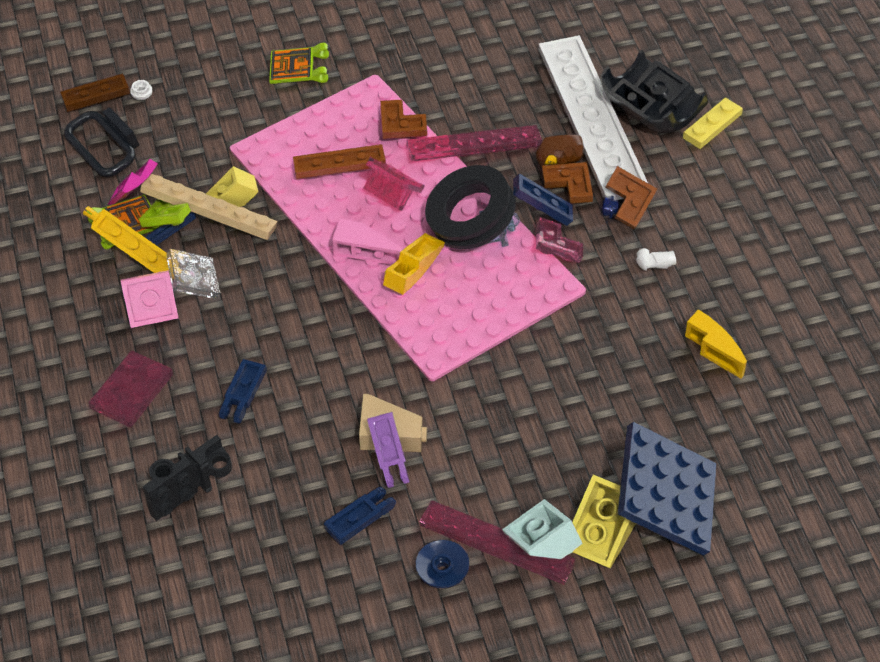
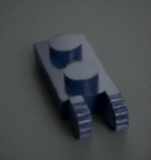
M245 359L242 360L224 396L225 400L219 412L221 419H227L232 404L238 407L234 413L233 421L241 423L246 409L249 408L266 374V365Z
M380 486L369 494H364L325 521L324 529L341 546L382 517V515H386L395 507L397 502L393 497H390L376 506L375 504L386 494V490Z

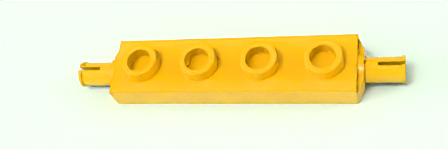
M89 206L85 208L92 213L91 215L85 210L83 211V215L93 221L91 229L153 273L169 270L170 278L173 277L181 284L185 281L178 277V275L187 280L188 276L177 269L180 262L107 210L104 209L97 213Z

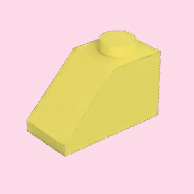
M233 166L206 194L242 207L258 193V188L254 175Z

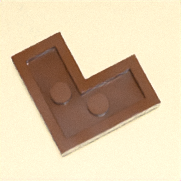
M402 99L380 101L383 139L427 136L426 114L404 115Z
M587 162L542 166L544 188L567 187L570 204L593 202Z
M619 166L616 167L605 186L608 190L625 199L614 218L635 229L657 188Z

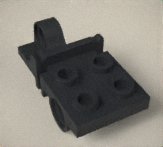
M218 435L194 451L189 447L185 448L186 453H178L180 461L175 464L168 459H159L152 463L149 469L151 481L143 486L150 515L156 521L163 516L169 515L174 508L184 501H189L198 492L197 488L199 486L206 493L212 490L210 475L220 478L227 476L231 472L232 463L230 455L223 448L221 438ZM219 461L227 463L223 468L213 467Z

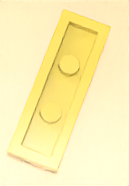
M725 97L684 131L683 139L701 149L741 116L743 108Z

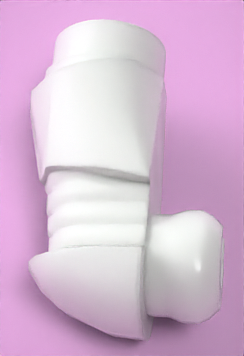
M643 248L637 252L636 261L639 267L647 271V268L668 269V267L676 265L674 251L652 252L649 254V250Z

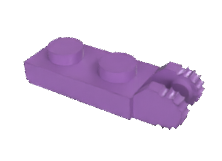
M393 412L368 418L367 421L380 469H383L388 488L394 487V479L389 466L396 464L399 466L400 478L403 483H409L404 463L406 460Z

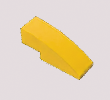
M424 233L400 251L399 260L386 269L383 285L404 295L429 269L443 249L445 242Z
M697 310L687 321L685 337L701 346L700 355L742 379L747 360L741 349L722 326L702 311Z

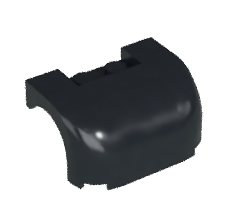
M643 50L638 53L632 66L622 75L614 77L608 66L601 74V84L607 98L655 132L665 134L684 128L708 104L705 93L701 96L697 94L694 87L687 80L659 61L652 63L646 58Z

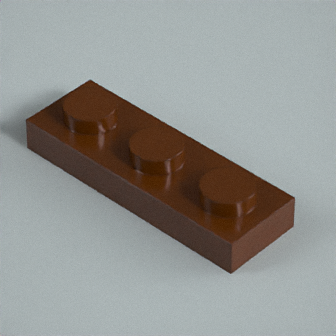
M122 73L60 91L66 110L69 112L130 94V90Z

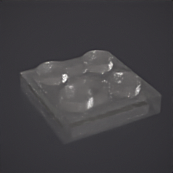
M173 249L168 251L166 258L173 291L214 299L218 297L220 290L212 257Z

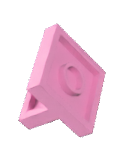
M169 270L121 280L131 328L178 319Z

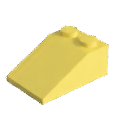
M593 475L572 522L583 543L573 553L611 569L636 523L618 515L621 486Z

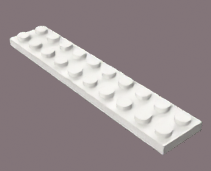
M580 35L539 43V52L574 132L582 137L583 152L605 202L624 199L605 188L617 166L645 182L647 180L613 106L603 90L601 80Z

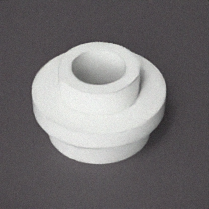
M145 80L135 81L130 90L131 96L137 100L147 99L153 92L151 85Z

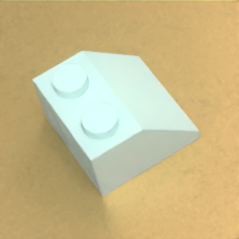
M545 499L502 529L505 535L530 556L562 559L583 544L572 521Z

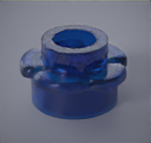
M611 196V198L604 197L602 215L611 218L613 214L616 215L618 212V201L614 200V196Z

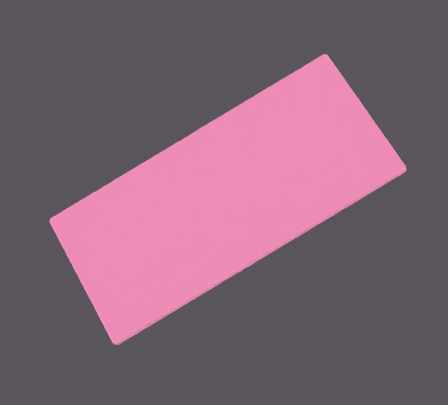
M372 75L231 145L230 151L249 174L255 176L256 182L429 381H435L584 296L586 288L515 215H513L506 229L487 244L472 249H454L444 245L429 269L404 295L383 285L385 271L391 265L334 255L332 239L339 219L362 222L402 247V250L424 233L437 238L426 220L425 207L427 199L434 187L444 177L460 168L467 167L428 126L427 136L383 139L380 101L401 100V98L378 75ZM403 101V114L415 115ZM383 145L386 167L296 179L293 156ZM474 193L466 196L454 207L450 219L454 221H467L475 218L487 207L491 195L487 193Z

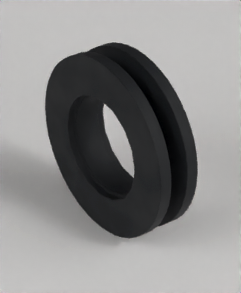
M486 165L463 167L448 174L431 191L425 207L426 220L436 237L445 242L444 245L454 249L476 248L498 237L509 225L515 212V195L504 175L497 169ZM474 193H487L491 195L487 207L475 218L467 221H454L450 219L454 207L466 196Z

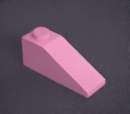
M339 219L332 239L334 255L392 265L399 260L400 251H402V247L366 224L354 220Z

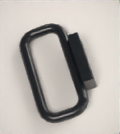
M110 107L103 111L104 116L97 111L84 112L67 124L64 130V137L100 176L112 177L120 173L135 159L134 149L139 146V142L134 132ZM93 119L97 121L126 152L124 159L110 168H104L73 135V131L88 120Z

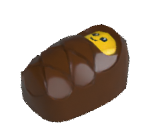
M557 135L544 138L536 151L538 164L542 167L543 165L569 164L579 161L583 157L584 145L582 137L580 135Z

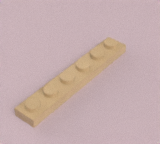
M150 174L141 184V193L173 205L188 203L191 212L268 240L276 229V220L249 211L244 207H238L225 200L209 196L204 192L185 187L180 183L169 181L161 176Z

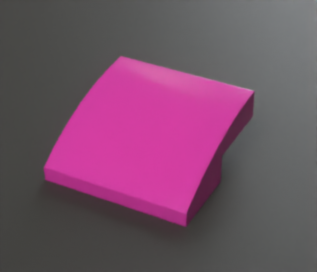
M149 159L135 173L131 172L117 186L108 205L117 204L128 197L150 176L158 163Z

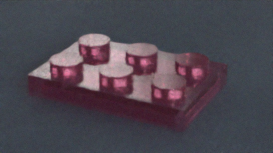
M131 350L89 401V407L131 428L172 377V368Z

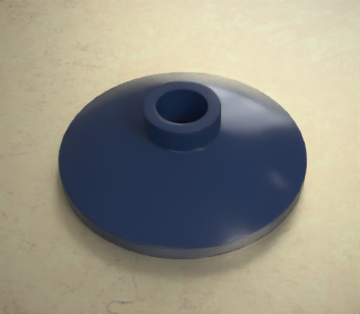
M437 540L428 543L419 551L416 558V570L419 577L426 584L436 588H449L459 584L466 577L469 571V557L459 544L449 540ZM440 567H446L447 569H446V570H439L438 568H440Z

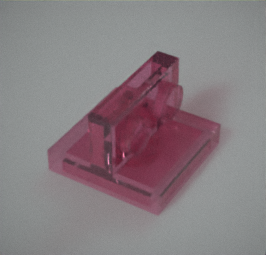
M370 157L366 164L373 171L363 189L398 210H403L413 191L421 193L425 185L395 167Z

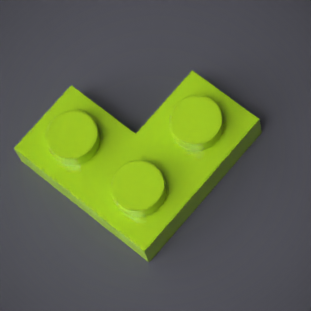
M157 199L139 218V222L142 227L152 226V228H158L167 224L176 226L184 222L185 217L191 210L188 203L173 205Z

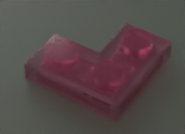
M539 218L536 224V249L544 254L562 257V259L569 262L580 263L583 258V243L562 237L561 224Z

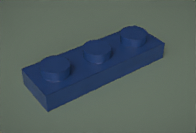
M521 174L513 178V194L518 199L527 202L537 210L546 213L554 220L566 226L573 222L572 204Z

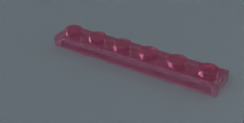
M537 125L408 139L406 147L412 162L539 147L542 143V138Z
M431 500L420 519V526L563 585H565L575 566L576 559L568 555L562 559L530 556L505 535L502 528Z

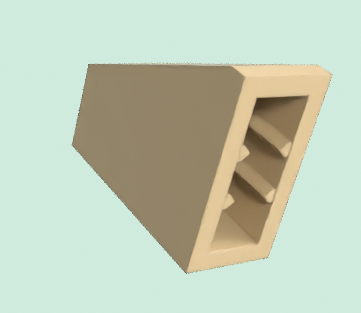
M363 394L359 431L360 450H375L367 419L393 412L403 452H421L422 442H427V427H423L422 417L372 395Z

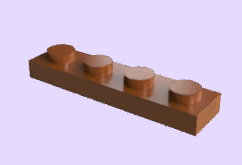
M382 144L293 156L296 179L386 167Z

